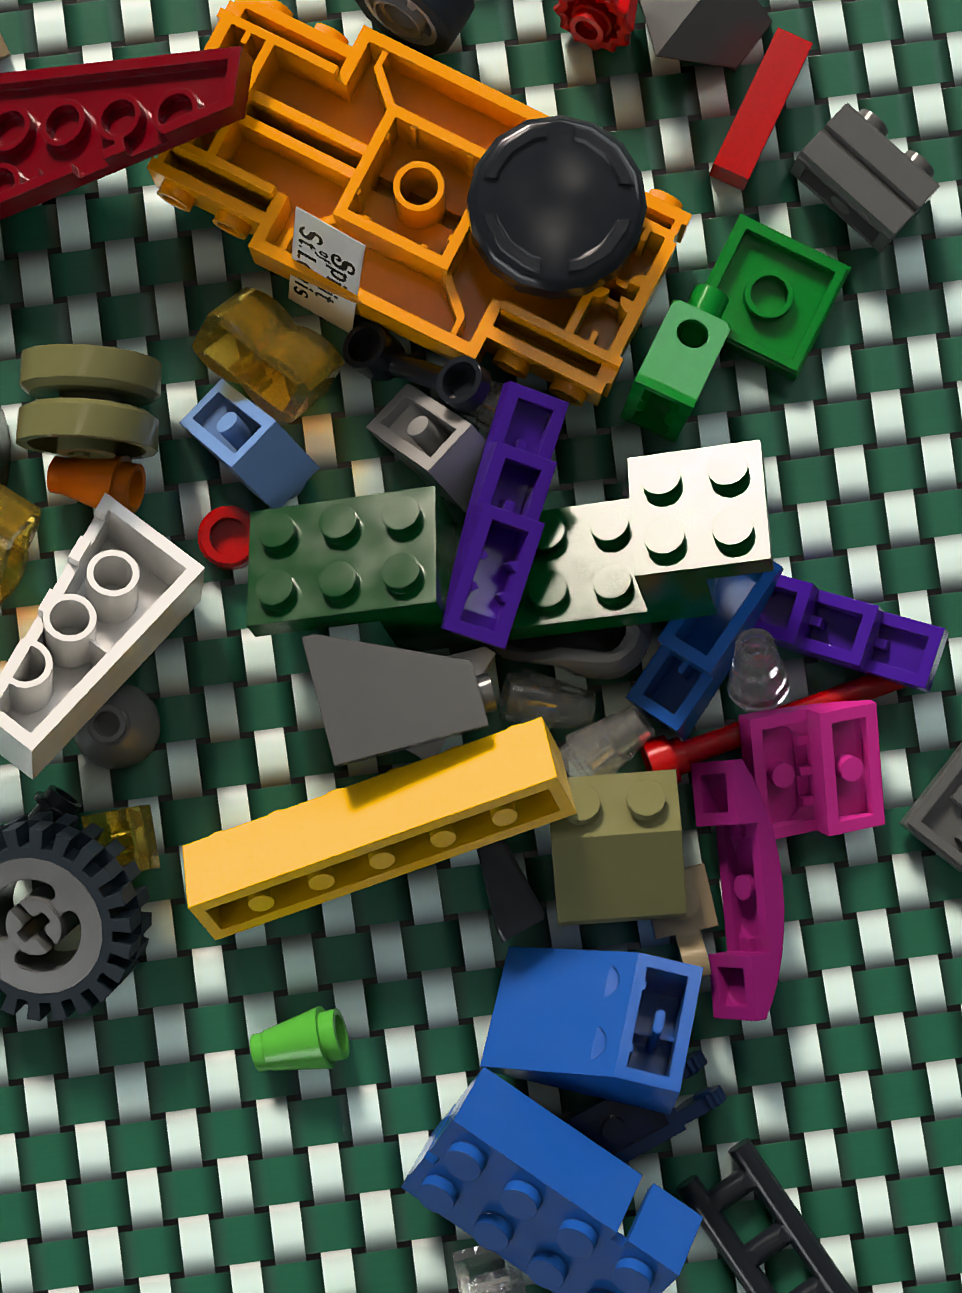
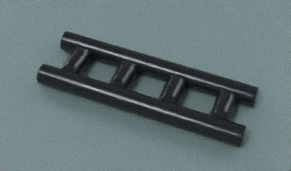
M749 1138L739 1141L728 1151L739 1169L711 1189L707 1190L696 1174L688 1177L676 1187L685 1204L703 1216L700 1226L746 1293H777L759 1266L790 1244L812 1276L788 1293H855ZM754 1190L775 1223L744 1244L723 1214V1211Z

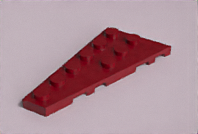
M242 46L0 73V220L244 119L246 116L253 58Z

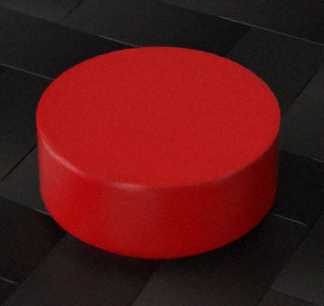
M221 506L209 512L202 520L198 529V544L202 554L213 565L225 570H237L249 565L250 513L237 506Z

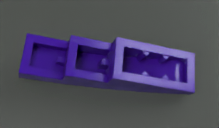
M512 381L503 384L467 508L453 566L441 629L505 649L545 523L539 522V518L557 462L552 461L551 458L569 402Z
M781 575L749 637L866 675L930 693L949 633L945 628L884 612L878 605L819 590L813 583Z

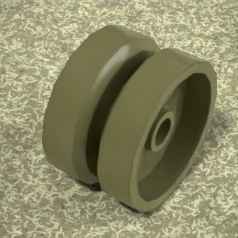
M48 344L24 349L21 354L19 387L38 400L19 407L17 413L16 444L27 450L69 458L111 459L116 456L127 455L133 460L155 456L158 452L159 420L145 409L139 407L147 406L157 401L161 396L162 363L154 357L136 351L108 346Z

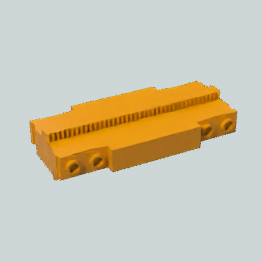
M230 0L225 9L220 8L216 15L218 24L204 50L242 46L253 58L246 116L240 121L160 153L157 158L152 157L146 168L156 187L159 188L157 195L180 210L190 212L193 205L215 215L212 222L234 237L245 240L249 233L252 234L253 237L248 244V248L255 264L290 280V275L356 303V314L448 360L459 356H468L481 363L487 351L495 355L492 362L503 371L525 379L530 372L550 382L549 391L561 400L582 407L584 402L587 401L598 407L602 397H608L619 375L624 360L622 357L669 267L677 245L676 242L681 243L686 233L692 214L682 210L683 204L674 196L658 189H651L649 193L645 192L647 210L637 250L617 277L589 294L550 300L518 292L490 272L472 243L467 212V196L475 165L498 136L525 120L550 116L363 25L353 46L348 45V39L342 33L326 24L316 23L313 28L293 18L292 11L278 0H235L234 2ZM296 206L366 245L358 296L291 258Z

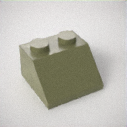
M676 769L568 777L577 814L550 823L558 926L687 917L682 826Z

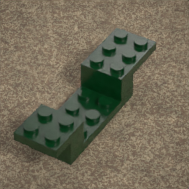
M760 440L627 458L629 499L542 510L539 522L545 523L508 641L717 615L714 578L774 571L764 456ZM436 486L250 512L246 626L255 637L380 621L396 647L400 649L420 652L484 644L483 642L441 629L464 521L454 522Z

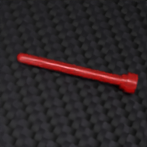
M865 675L773 709L828 702L872 700L907 686ZM739 721L682 742L678 736L668 740L665 735H661L640 743V752L646 771L676 769L677 783H680L681 775L691 772V763H698L741 747Z

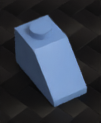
M223 379L179 422L186 431L271 509L283 507L288 500L296 497L303 490L306 482L320 468L277 421Z

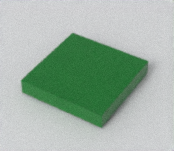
M740 213L705 283L721 290L729 298V303L721 319L728 322L731 329L723 346L795 381L852 267Z

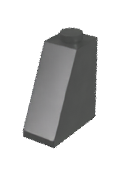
M318 634L302 637L335 766L341 767L489 728L486 713L498 710L489 674L475 675L473 663L470 660Z

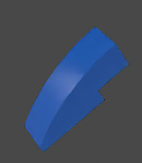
M773 561L774 571L714 578L717 615L670 620L657 638L661 646L625 697L630 704L672 733L686 740L750 636L784 570L783 567Z

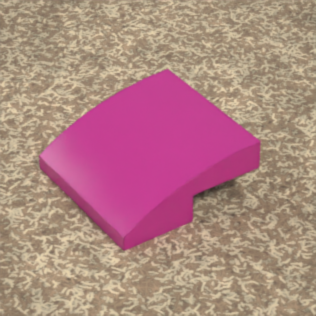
M872 700L828 702L738 715L742 760L760 791L771 821L775 839L816 830L827 836H834L885 824L876 702Z

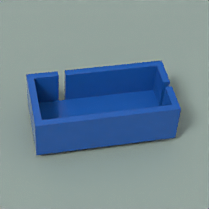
M486 1067L482 1068L460 1096L457 1103L453 1105L432 1132L401 1185L402 1189L417 1198L425 1208L440 1214L472 1236L480 1246L495 1252L527 1274L535 1284L553 1293H662L679 1277L703 1219V1216L653 1183L644 1196L627 1237L623 1236L618 1232V1229L643 1175Z

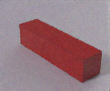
M779 27L777 28L718 152L709 176L744 191L813 44L812 42Z

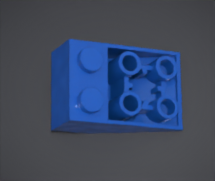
M509 946L480 1070L486 1067L493 1073L670 1115L681 1089L704 967L640 952Z

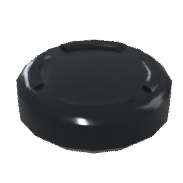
M563 115L525 120L498 136L475 165L467 196V212L472 243L490 272L518 292L550 300L587 295L617 277L637 250L647 210L642 173L625 145L595 123Z

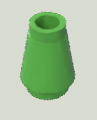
M319 1005L265 1029L261 1033L252 1034L250 1050L253 1063L258 1072L268 1070L334 1069L336 1061L349 1057V1038L341 1012L337 1008L325 1011Z

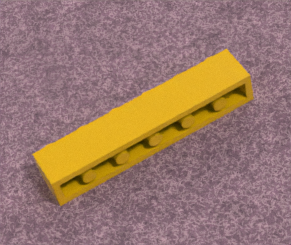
M542 717L523 724L512 725L498 733L464 745L451 747L445 752L403 767L390 769L384 774L345 788L332 790L320 797L286 809L273 811L267 816L228 830L215 832L206 838L183 845L188 909L216 941L577 814L562 754Z

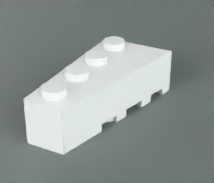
M106 492L95 509V517L84 536L79 537L69 554L68 564L53 590L49 589L40 604L38 615L26 637L20 639L0 674V755L32 780L201 601L205 567Z

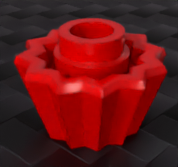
M558 0L559 2L553 7L554 12L561 18L560 27L571 33L574 42L586 43L593 51L603 48L612 53L616 51L617 46H627L630 44L631 32L635 27L638 0Z

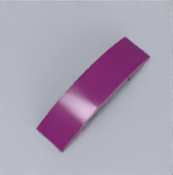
M742 759L691 763L696 827L716 826L727 951L708 954L711 969L710 982L714 1018L766 1020L779 978L784 940L783 881L771 821L760 791Z

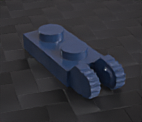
M701 1049L687 1054L682 1080L697 1074L707 1064L708 1061ZM720 1085L709 1086L701 1089L676 1108L673 1107L670 1115L599 1098L561 1120L624 1163H627L687 1130L684 1125L713 1110L727 1100V1097Z

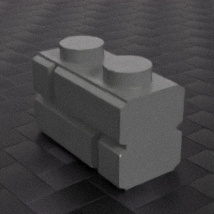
M847 102L797 156L790 173L881 253L929 202L940 185L932 179L934 177V170L923 156L912 150L903 153L887 138L888 129L877 115L867 109H861L858 112Z

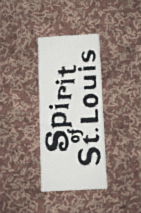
M296 206L291 258L358 296L366 245ZM290 275L288 299L348 333L353 329L356 303Z

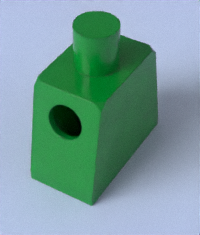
M696 284L687 303L681 300H673L634 380L620 418L676 443L731 329L729 323L721 319L729 303V298L725 293L707 284Z

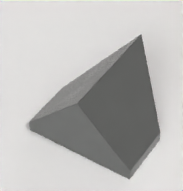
M638 0L641 3L656 57L724 66L733 72L737 70L772 23V20L758 0Z

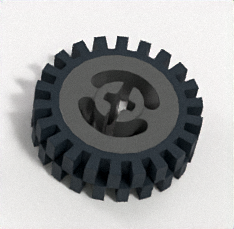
M53 811L38 812L29 820L27 814L13 818L5 825H0V992L7 995L1 1010L14 1015L27 1004V1019L41 1021L51 1010L54 1021L66 1020L76 1010L80 1016L90 1011L99 1001L102 1003L139 963L136 959L146 950L149 938L142 935L152 926V912L140 911V908L150 899L147 885L133 888L131 883L141 873L135 860L122 867L115 857L126 848L116 838L106 847L102 846L97 841L104 831L103 828L92 822L82 831L77 830L79 816L68 813L53 822ZM30 879L43 882L14 906L13 895L18 881ZM80 924L81 939L78 949L71 951L52 949Z

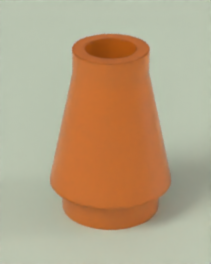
M127 455L116 456L111 459L55 456L51 460L47 471V488L50 493L67 496L95 509L106 492L132 513H135L139 509L145 493L146 474L144 467L141 464L132 463Z

